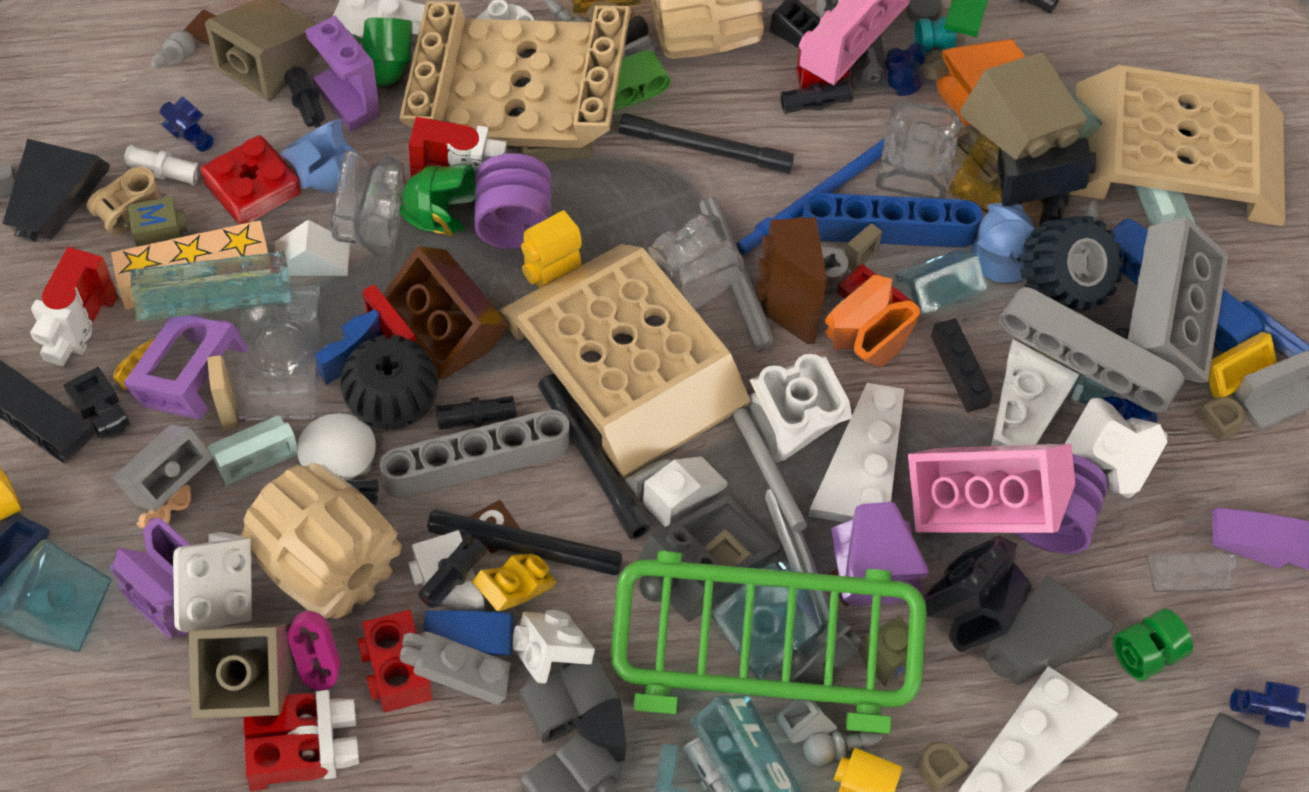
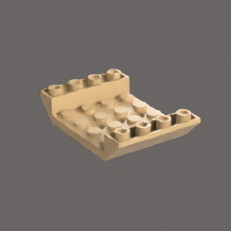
M426 1L399 119L402 123L412 128L416 116L467 125L477 130V126L488 127L489 139L507 141V146L581 149L610 130L631 13L630 6L595 5L592 22L466 19L460 2ZM527 49L537 50L529 58L520 57ZM521 78L531 79L524 87L514 86ZM516 107L525 108V111L517 117L508 116L509 112Z
M1123 65L1115 66L1076 84L1074 100L1088 119L1079 132V138H1088L1090 152L1096 153V169L1094 174H1089L1087 188L1069 192V195L1105 200L1111 182L1247 202V221L1278 226L1284 225L1283 112L1259 85ZM1179 103H1188L1193 109H1185ZM1179 130H1188L1193 136H1185ZM1178 157H1187L1193 164H1185Z
M620 244L498 310L509 324L508 330L515 339L519 341L527 337L602 434V451L623 479L729 418L736 410L746 408L751 403L730 351L643 247ZM650 316L661 317L665 323L661 326L653 327L648 325L645 319ZM618 334L630 335L633 341L629 344H619L613 338ZM592 351L600 354L601 359L597 362H586L581 356L586 352Z

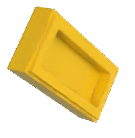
M1260 332L1211 360L1208 381L1214 398L1231 395L1237 391L1245 376L1278 363L1271 334Z

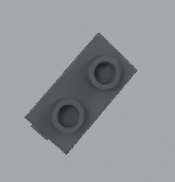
M881 35L851 66L854 90L889 89Z
M837 617L834 667L837 670L859 651L857 646L862 642L852 630H849L851 627L839 617ZM829 620L814 632V640L803 650L799 648L792 652L790 682L796 680L795 682L824 683L825 668L821 664L826 661Z

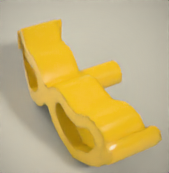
M151 338L149 341L137 346L116 367L113 379L124 391L127 388L124 381L155 338Z

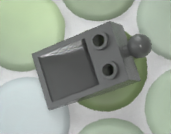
M726 495L650 534L637 560H657L658 551L682 553V562L721 565L704 546L725 528L753 555L735 565V567L761 569L779 554L782 547ZM642 576L639 588L643 597L651 602H661L664 577ZM672 578L670 604L687 622L703 613L705 581ZM714 582L711 609L742 584Z

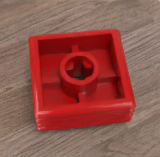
M262 135L248 139L243 144L216 157L200 168L204 184L239 225L250 223L301 194L299 177Z

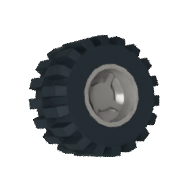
M1075 216L1046 221L1041 224V227H1036L1031 232L1032 238L1026 239L1023 245L1026 248V253H1021L1020 262H1024V269H1020L1021 277H1026L1027 280L1024 286L1044 294L1073 311L1096 308V305H1103L1108 301L1107 296H1113L1117 291L1115 283L1121 282L1122 274L1119 273V267H1123V259H1119L1118 252L1122 251L1120 243L1114 242L1116 235L1112 230H1105L1106 224L1101 220L1094 221V217Z

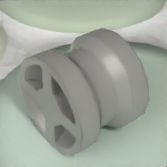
M825 247L822 248L824 265L828 267L826 270L827 284L825 294L836 293L839 284L845 280L848 259L841 250Z

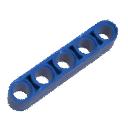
M815 193L806 199L802 218L816 217L820 241L850 242L872 223L882 231L880 244L962 248L973 244L983 213L976 203L969 200Z
M1127 218L1123 219L1111 230L1116 235L1114 242L1120 243L1122 251L1118 252L1119 259H1123V267H1119V271L1138 286V277L1140 275L1148 230L1136 221ZM1223 289L1214 346L1224 353L1262 332L1263 327L1259 317Z

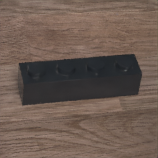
M954 318L935 323L931 338L966 412L989 407L993 393L957 319Z

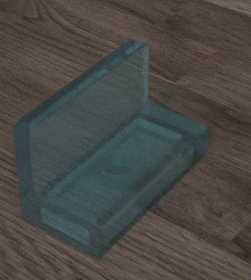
M960 250L950 252L895 274L897 282L909 285L913 302L919 305L920 314L922 315L987 290L978 255Z

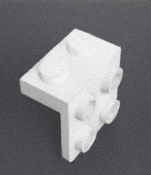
M226 532L208 534L209 543L182 546L174 551V624L177 630L189 632L198 628L252 621L251 538Z

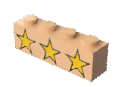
M260 220L111 252L117 286L125 310L135 307L143 308L153 303L171 299H183L189 295L207 291H220L226 287L244 283H256L263 279L274 277Z

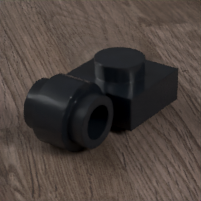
M99 366L63 384L67 395L84 420L96 414L95 417L90 419V422L101 440L106 437L110 440L124 433V428L130 425L122 407L119 404L112 407V405L119 402L116 391Z

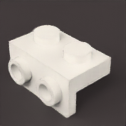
M547 610L545 614L523 612L520 626H516L513 632V649L537 683H547L552 661L592 664L595 648L565 612L559 610Z

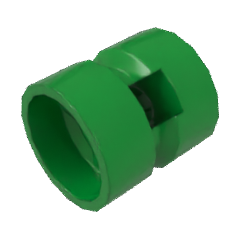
M1163 608L1143 618L1141 624H1132L1116 633L1113 637V648L1124 670L1133 679L1145 681L1161 672L1165 665H1174L1190 656L1193 652V642L1181 618L1172 610Z

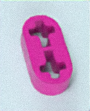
M304 611L293 619L287 634L288 643L304 684L317 691L327 690L336 683L341 669V660L326 619L319 613ZM302 627H307L311 633L316 632L313 645L307 633L300 634ZM316 657L321 668L328 669L327 674H322L320 669H313Z

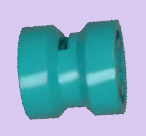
M947 16L939 17L936 21H931L929 18H921L915 21L914 39L919 53L931 52L933 48H940L944 51L955 47L956 32L944 29Z

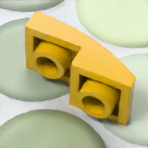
M532 553L512 555L503 567L481 570L471 581L497 611L525 603L548 591L557 583L548 572L549 566L547 563Z

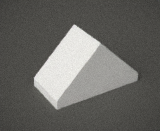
M307 220L276 241L273 274L274 276H348L350 241Z

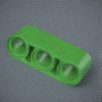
M646 50L622 58L613 112L658 96L670 86L671 78L653 51Z

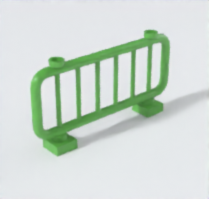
M658 551L657 560H637L628 565L620 574L616 589L611 661L617 675L623 680L645 686V694L635 693L634 711L678 714L679 697H670L671 688L853 704L856 705V713H846L845 730L890 734L891 716H881L882 707H902L911 702L920 691L923 676L927 618L926 602L920 591L911 584L891 580L892 571L866 569V578L689 563L682 562V553ZM642 576L664 577L656 669L634 667L630 664L627 656L633 587L636 580ZM672 578L705 581L697 673L664 670ZM714 582L747 584L739 677L706 674ZM755 585L789 588L782 681L748 678ZM797 589L831 592L824 685L790 682ZM839 592L873 595L866 688L832 685ZM881 596L904 599L910 608L905 682L900 689L894 691L875 689Z

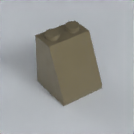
M254 0L209 18L205 22L216 70L267 101H270L287 85L285 74L289 70H291L295 77V67L304 69L319 54L306 37V29L316 25V23L311 19L301 17L291 11L285 4L277 3L274 0Z
M1043 52L984 70L959 111L967 122L1015 160L1029 155L1033 158L1038 157L1049 148L1058 145L1061 148L1071 145L1079 138V132L1088 120Z
M292 622L230 624L190 630L191 719L280 715L296 667L287 637Z

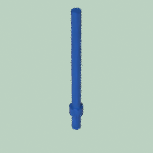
M889 134L772 218L766 217L756 224L753 232L736 243L739 252L746 255L762 243V236H766L769 233L770 220L799 217L803 214L805 201L809 196L815 193L834 192L899 145L898 138L894 134Z

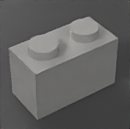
M170 424L112 478L137 507L156 511L214 457L190 427Z

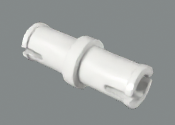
M130 145L124 154V167L147 168L156 179L164 180L165 178H170L195 186L200 178V163L171 157V153L162 150L157 153Z

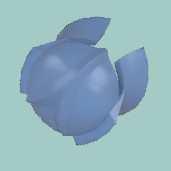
M337 119L320 126L289 145L280 153L281 156L286 158L295 167L299 177L300 188L306 189L310 187L313 190H320L325 193L338 192L343 187H346L347 179L354 169V160L359 156L345 139L342 119Z
M1002 203L987 205L988 213L983 217L979 226V233L972 244L971 257L973 264L980 273L994 282L1013 283L1026 279V277H1021L1020 269H1024V262H1020V259L1017 258H1020L1021 253H1026V248L1023 245L1026 239L1032 238L1031 232L1035 229L1030 216L1023 210V206L1019 204L1014 206H1002Z

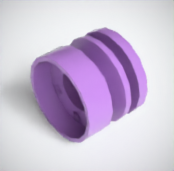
M502 154L491 157L480 164L475 178V232L482 241L491 246L503 249H522L521 244L524 243V231L551 217V171L545 163L535 157L524 154Z
M1073 454L1075 487L1059 530L1054 533H1016L1019 538L1034 547L1053 553L1073 554L1087 549L1098 521L1097 515L1103 506V499L1109 487L1107 476L1097 465L1084 457Z

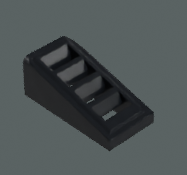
M785 0L771 16L770 31L799 49V44L805 33L809 30L813 31L819 25L821 19L799 0Z

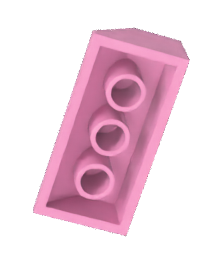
M839 0L838 5L832 11L828 10L825 12L819 25L813 31H807L799 44V49L801 50L799 65L834 85L908 6L910 0Z
M1071 443L933 448L908 454L915 530L920 533H1054L1059 530L1075 487Z

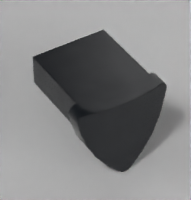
M613 698L590 709L578 721L577 733L590 742L606 748L618 762L625 761L626 735L621 700Z

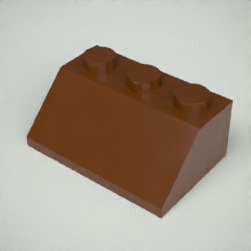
M816 217L770 220L769 233L766 236H762V253L764 258H759L760 279H756V295L759 301L764 302L765 315L806 344H815L827 284Z
M417 246L383 293V296L416 335V343L421 345L422 349L426 350L437 369L438 379L447 378L489 353L509 327L506 320L446 249Z

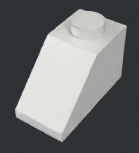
M703 457L674 459L644 482L643 505L666 527L695 512L725 489L728 482Z
M459 530L412 545L414 560L408 562V567L414 585L422 583V586H424L439 569L438 562L442 558H448L462 542ZM471 568L466 575V582L463 585H456L441 604L456 611H485L482 593L471 582L476 577L473 568Z

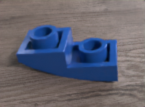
M376 309L350 319L348 323L342 325L343 340L329 343L321 351L315 353L318 373L325 385L342 376L346 360L355 349H358L359 345L369 339L374 342L375 337L382 336L379 314Z
M425 611L424 632L434 633L491 656H512L514 614L485 611Z

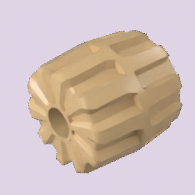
M651 0L657 37L666 58L714 55L761 41L764 24L761 17L763 3L760 0Z
M313 462L307 466L295 465L287 469L272 482H269L260 491L261 493L251 507L248 508L243 521L245 525L241 536L251 538V556L286 594L308 611L319 613L325 619L329 617L333 619L345 617L352 612L354 604H366L375 595V585L379 581H387L393 570L389 566L391 559L401 554V544L396 539L398 536L397 530L361 492L324 465Z

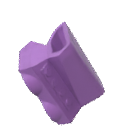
M881 502L858 505L852 520L831 528L834 543L833 554L837 561L839 576L866 578V569L892 571L891 580L909 583L923 594L920 578L929 575L928 566L912 537L910 523L903 520L895 503ZM841 593L843 601L851 606L872 605L873 595ZM881 596V604L906 602L898 597Z
M154 518L143 530L146 553L118 548L114 563L109 567L114 576L119 580L118 587L128 601L167 638L172 639L173 637L189 635V632L177 630L174 624L173 554L178 547L189 546L190 544L161 518Z

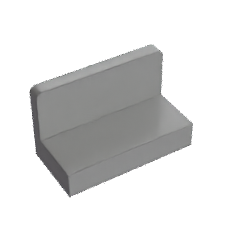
M1308 350L1243 378L1234 397L1258 430L1262 431L1309 411Z

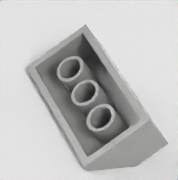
M1187 216L1148 227L1127 340L1176 366L1183 373L1184 380L1206 383L1209 378L1229 255Z

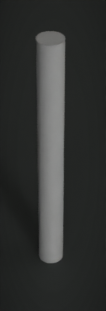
M740 408L736 410L733 417L793 532H801L806 528L807 523L747 409Z

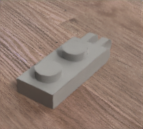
M423 632L420 635L414 633L404 635L402 642L404 648L401 649L400 660L403 663L414 666V673L416 675L499 705L506 698L510 662L431 632Z

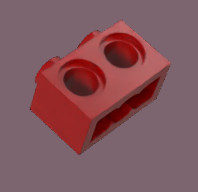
M411 609L363 621L362 626L365 637L358 638L357 642L362 662L371 661L374 674L366 676L372 701L381 700L383 713L432 701L429 679L416 675L414 673V666L403 663L400 660V652L404 648L402 645L404 635L407 633L417 634ZM387 639H394L398 641V643L391 648H382L379 646V644L382 641ZM395 676L408 678L400 686L388 684L389 680Z

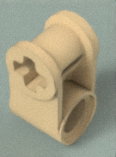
M135 167L128 170L106 187L93 193L87 202V210L93 216H99L105 223V229L111 235L116 236L125 233L131 228L128 204L159 199L162 196L152 172L144 167Z

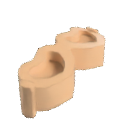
M184 484L158 510H149L147 513L141 514L139 522L136 523L137 527L144 529L154 518H161L168 524L171 518V510L180 511L188 508L191 500L190 486Z

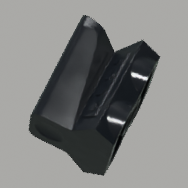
M997 536L963 552L948 565L944 571V577L933 585L924 596L927 617L954 619L949 638L955 649L960 652L1005 635L1012 627L1031 590V582L1014 563L1017 544L1001 536Z

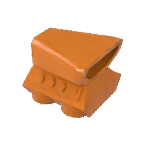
M1012 39L946 49L942 51V58L950 72L940 80H936L938 92L965 126H972L961 116L959 111L984 70L1026 56Z
M879 273L870 277L832 309V312L825 320V323L829 326L825 334L833 341L834 350L854 349L856 355L863 361L875 367H882L903 349L919 319L920 308L912 301L892 303V278L883 277Z

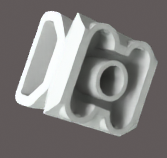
M805 354L797 359L795 365L786 368L776 365L768 366L762 370L759 377L749 379L756 393L749 396L751 403L748 409L776 463L786 460L840 422L852 419L850 402L826 357Z
M1092 398L1065 444L1071 443L1072 454L1086 458L1104 472L1109 483L1107 491L1113 494L1118 493L1125 498H1131L1136 492L1140 491L1166 446L1167 432L1158 423L1130 418L1125 421L1110 403L1101 398Z

